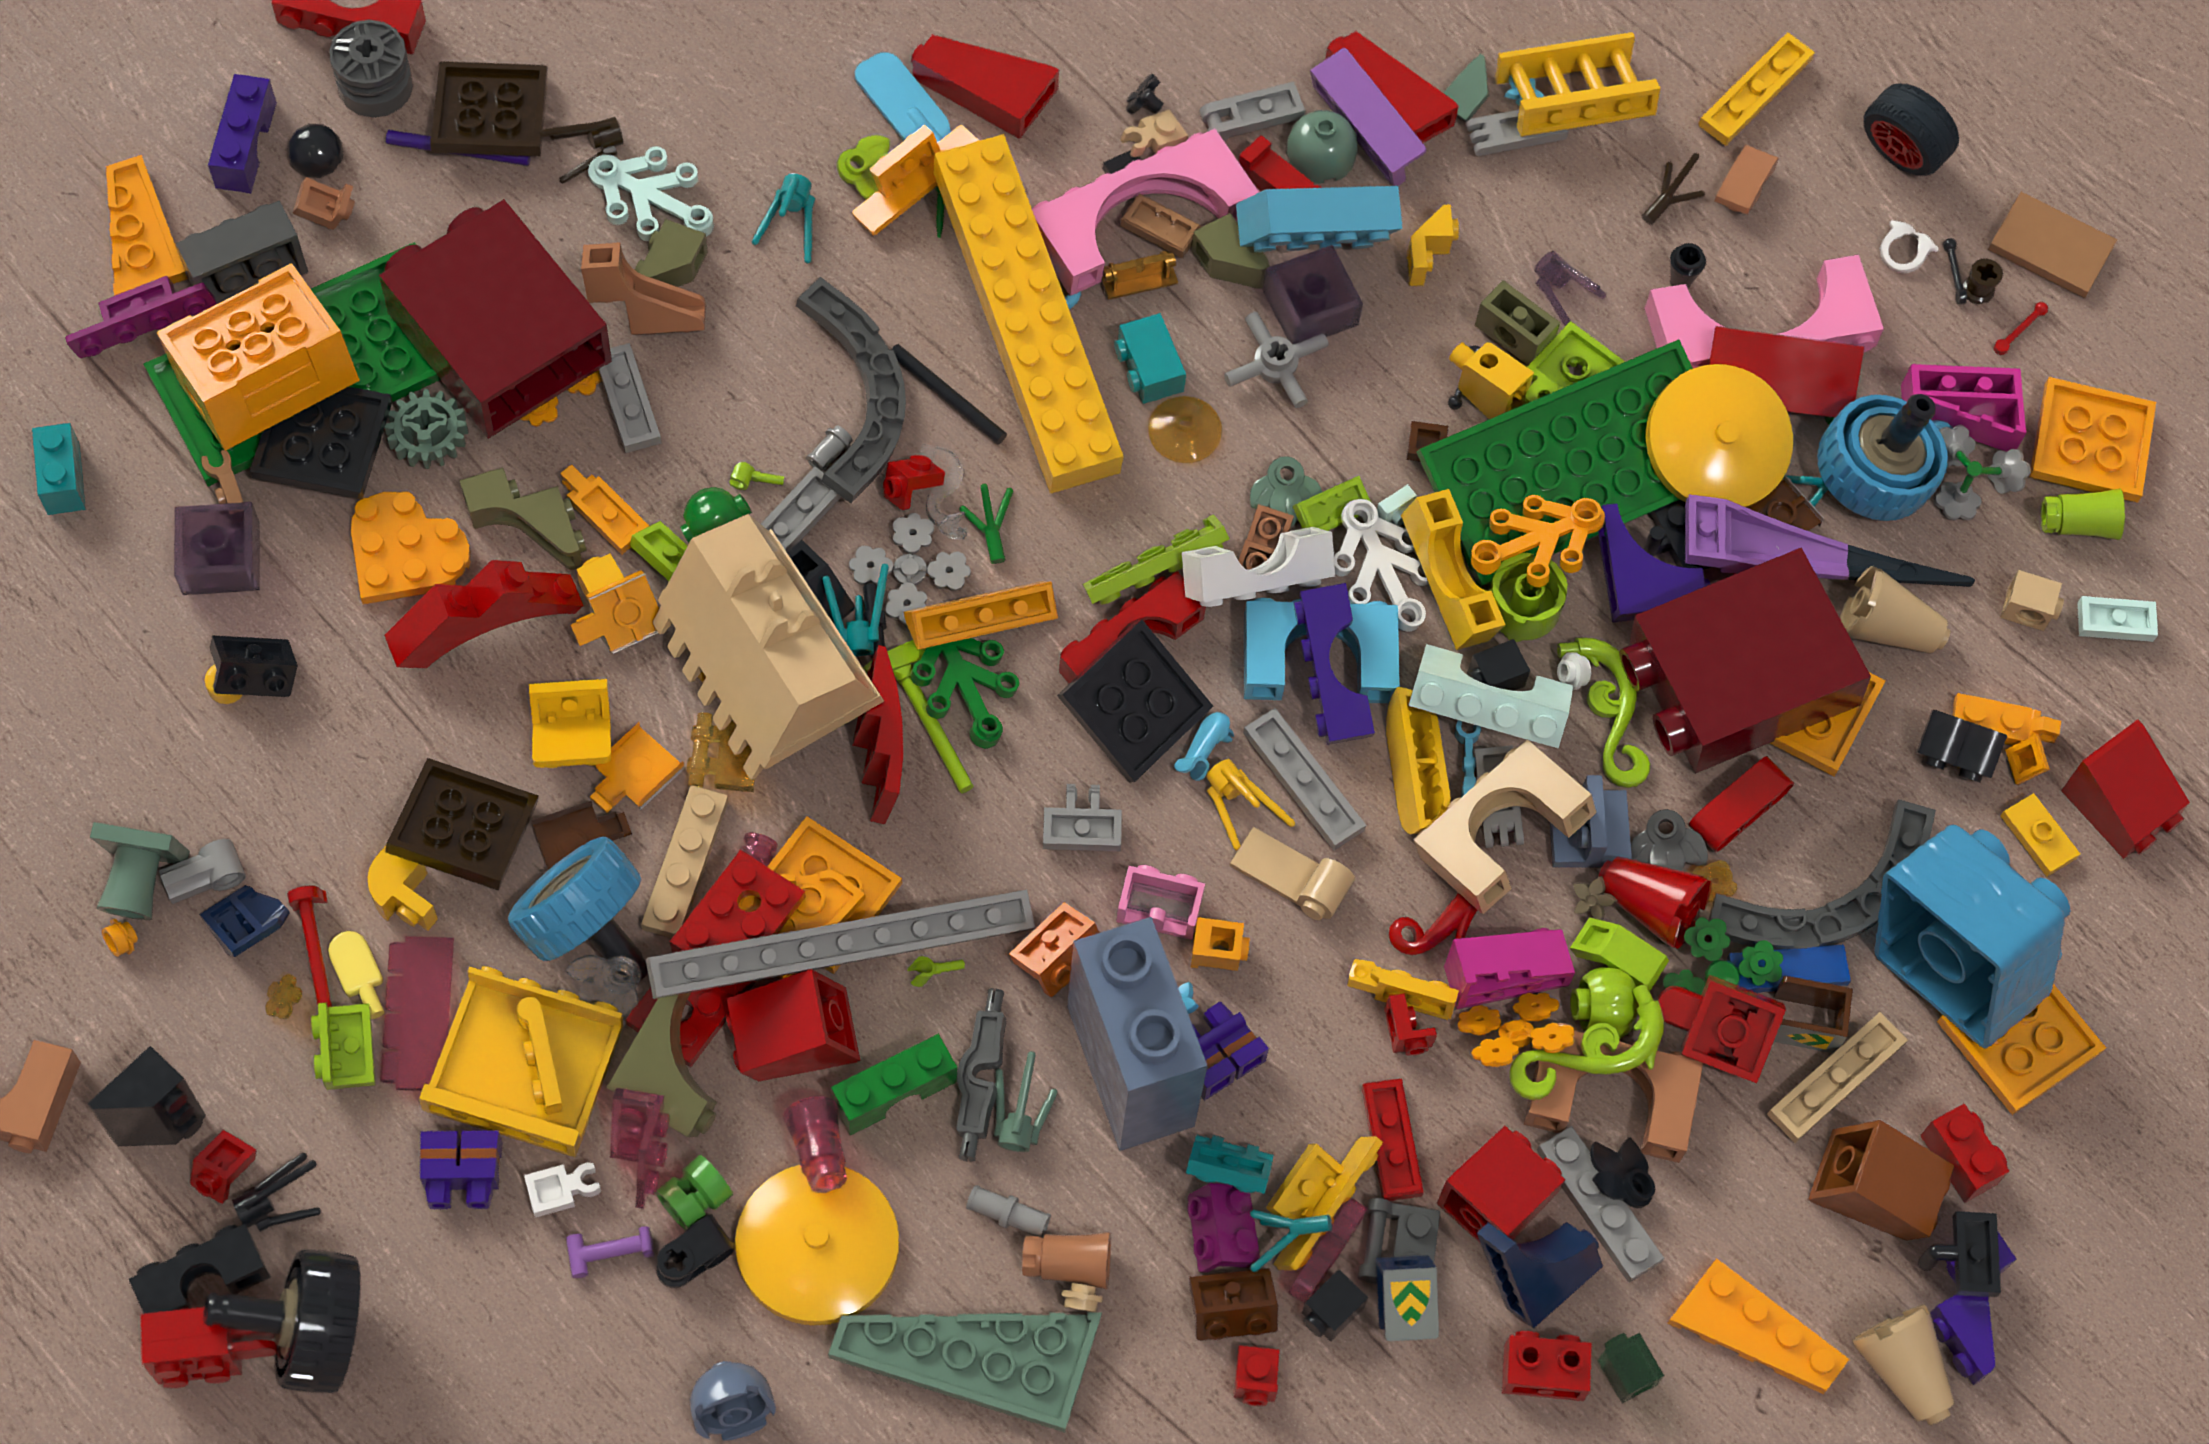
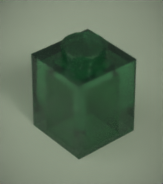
M1640 1332L1629 1338L1625 1333H1622L1604 1344L1606 1350L1603 1351L1598 1362L1622 1404L1658 1386L1663 1379L1664 1374Z

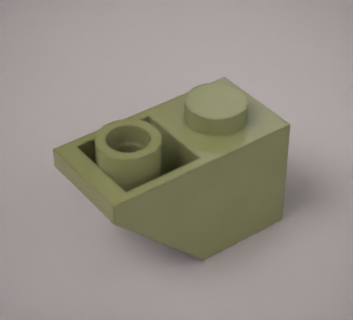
M1231 213L1193 231L1191 251L1209 277L1257 289L1266 286L1268 270L1270 268L1268 259L1263 252H1254V246L1240 247L1238 223Z
M665 219L660 231L655 230L648 244L649 252L645 260H639L635 271L676 287L693 282L708 253L706 233Z

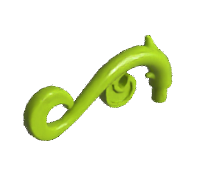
M1581 637L1575 638L1574 642L1558 643L1557 654L1559 658H1562L1568 652H1576L1580 656H1585L1595 667H1598L1599 663L1603 664L1615 676L1620 689L1618 700L1613 701L1608 696L1615 692L1616 686L1604 680L1595 682L1589 688L1587 702L1594 714L1602 718L1616 717L1603 752L1605 776L1619 787H1637L1646 780L1650 772L1648 756L1636 746L1625 745L1621 752L1628 755L1633 761V768L1627 771L1618 769L1613 759L1615 750L1634 714L1637 700V691L1627 679L1618 649L1596 638Z
M1647 984L1640 985L1632 990L1639 1005V1008L1636 1009L1639 1020L1634 1025V1030L1641 1029L1638 1040L1631 1048L1615 1056L1602 1054L1600 1051V1046L1602 1045L1607 1046L1611 1052L1616 1051L1619 1045V1035L1616 1028L1608 1023H1597L1590 1026L1582 1036L1581 1048L1584 1056L1562 1052L1547 1053L1544 1050L1525 1051L1519 1054L1512 1062L1509 1071L1510 1084L1514 1091L1522 1098L1528 1100H1541L1550 1094L1556 1082V1071L1549 1067L1547 1068V1075L1544 1080L1533 1082L1527 1077L1525 1068L1535 1061L1550 1062L1591 1074L1626 1072L1640 1066L1643 1062H1646L1648 1069L1652 1070L1658 1046L1664 1032V1018L1659 1001L1653 1000Z

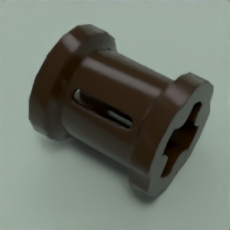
M1983 258L1975 261L1972 265L1970 276L1963 283V290H1966L1967 300L1971 303H1987L1993 298L1995 287L1998 286L2003 277V270L1996 261Z

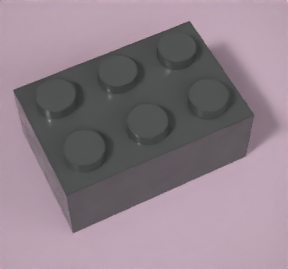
M280 200L272 204L261 205L250 213L235 219H227L216 227L201 233H193L184 240L175 243L191 286L204 283L214 295L217 304L258 284L259 279L291 263L301 276L309 273L297 233Z

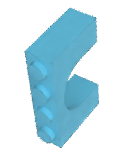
M1257 598L1254 601H1246L1244 612V699L1282 700L1285 687V651L1294 640L1306 635L1304 624H1297L1294 611V602H1299L1300 599L1291 602H1277L1271 598ZM1372 601L1367 604H1350L1353 622L1336 637L1346 643L1355 656L1357 663V693L1368 695L1369 703L1389 704L1393 692L1397 687H1400L1398 605H1388L1382 601Z

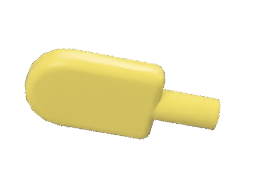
M353 931L339 933L329 944L328 953L345 994L348 997L359 994L363 1004H370L371 1019H376L385 1013L374 987L383 983L381 972L367 941L362 935Z

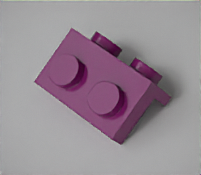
M1208 1183L1188 1195L1187 1210L1191 1220L1194 1239L1193 1250L1197 1259L1198 1271L1207 1273L1219 1266L1250 1268L1260 1258L1255 1220L1250 1216V1212L1253 1210L1250 1193L1242 1192L1235 1188V1186L1228 1184Z

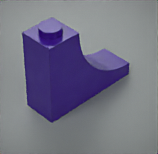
M1617 503L1601 506L1605 513V522L1598 531L1612 623L1632 621L1635 615L1710 585L1709 579H1704L1703 568L1673 566L1653 557L1641 548L1627 531L1620 516Z

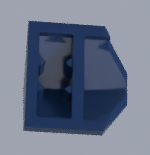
M245 885L199 915L227 955L236 957L280 929L290 912L279 899L255 892L252 887Z

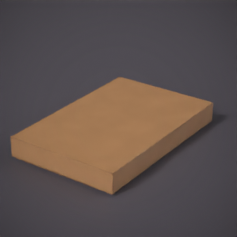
M2021 191L1988 250L2086 298L2117 239Z

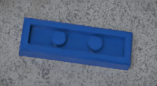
M1842 944L1804 949L1774 950L1783 955V962L1779 965L1782 969L1781 978L1776 982H1768L1766 980L1763 985L1757 986L1752 982V977L1745 978L1740 974L1739 986L1756 993L1774 992L1784 976L1838 986H1848L1851 978L1845 946ZM1742 952L1729 953L1727 956V961L1732 962L1737 968L1740 962L1744 960ZM1759 960L1758 965L1764 967L1765 961Z

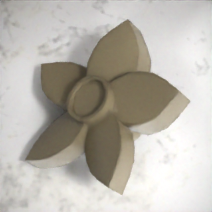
M1602 876L1593 880L1590 885L1587 883L1573 884L1576 895L1582 899L1576 905L1574 913L1583 914L1591 910L1594 919L1603 921L1605 915L1603 906H1611L1618 901L1611 894L1603 893L1605 891V884Z

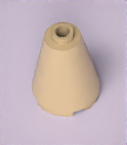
M1870 566L1862 573L1855 583V586L1860 587L1854 598L1848 596L1840 618L1850 638L1930 654L1937 648L1941 650L1946 645L1950 636V629L1947 628V619L1882 569Z
M1926 1304L1902 1312V1316L1892 1320L1890 1318L1867 1329L1856 1336L1853 1343L1917 1421L1926 1419L1928 1425H1932L1951 1415L1948 1408L1954 1405V1400L1932 1317Z

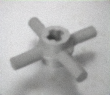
M1258 312L1250 313L1246 316L1245 320L1260 346L1256 350L1253 362L1224 373L1227 385L1231 387L1261 375L1264 380L1270 383H1281L1294 407H1303L1307 404L1308 400L1293 374L1297 369L1299 358L1328 347L1329 344L1325 334L1321 333L1292 345L1284 337H1272Z

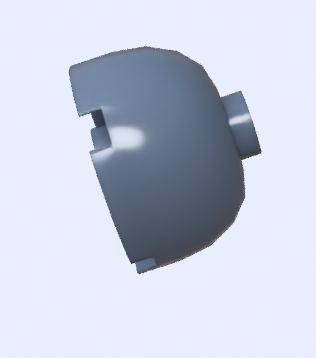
M723 1361L715 1364L696 1381L690 1396V1408L695 1430L705 1439H710L709 1433L721 1434L723 1441L749 1436L767 1424L765 1417L770 1411L773 1416L776 1412L774 1398L767 1379L753 1366L738 1362Z

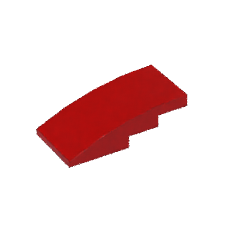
M1715 326L1709 365H1730L1755 374L1776 392L1788 412L1836 417L1848 403L1856 400L1865 346Z
M878 645L867 675L884 702L857 717L852 746L867 749L861 783L876 787L870 821L886 824L900 794L904 757L903 720L897 682L886 647Z

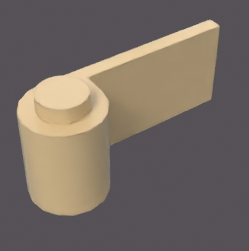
M1255 827L1251 829L1230 862V867L1297 904L1307 916L1314 920L1330 919L1355 881L1354 874L1340 862L1323 858L1318 864Z

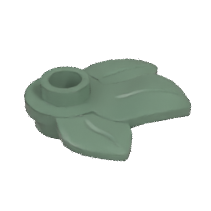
M1283 456L1275 459L1270 464L1267 475L1254 483L1250 491V504L1253 509H1257L1258 504L1295 516L1292 523L1293 526L1298 518L1292 505L1321 493L1322 489L1316 480L1304 474V469L1299 461L1292 457ZM1284 468L1289 469L1293 475L1292 479L1284 480L1280 475V470Z

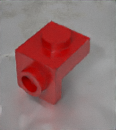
M913 455L909 459L888 462L886 477L883 481V495L899 509L908 510L911 505L912 491L942 486L944 484L945 471L935 465L930 458L923 455Z

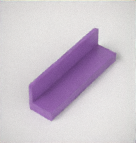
M1342 48L1310 70L1313 87L1333 112L1340 114L1351 123L1357 134L1358 144L1392 186H1399L1406 181L1404 167L1425 154L1426 147L1346 48Z

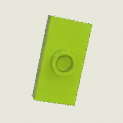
M1356 476L1292 505L1302 529L1315 527L1329 531L1343 524L1341 514L1344 507L1350 501L1357 499L1370 501V498L1360 476Z

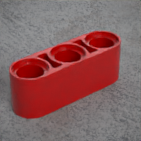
M1765 756L1704 806L1691 819L1688 826L1698 832L1705 843L1717 853L1779 802L1791 790L1794 782L1768 756Z

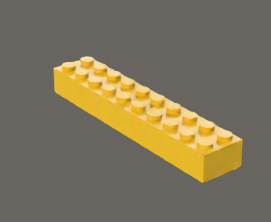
M1002 134L935 153L933 174L1050 494L1120 474L1124 457L1005 135Z

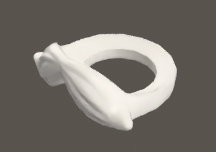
M1890 221L1892 229L1883 239L1880 246V255L1884 264L1891 270L1899 273H1910L1917 270L1924 263L1930 252L1938 251V247L1929 236L1917 233L1910 224L1898 221ZM1905 234L1914 236L1918 239L1917 257L1908 264L1894 262L1889 255L1888 248L1890 244Z

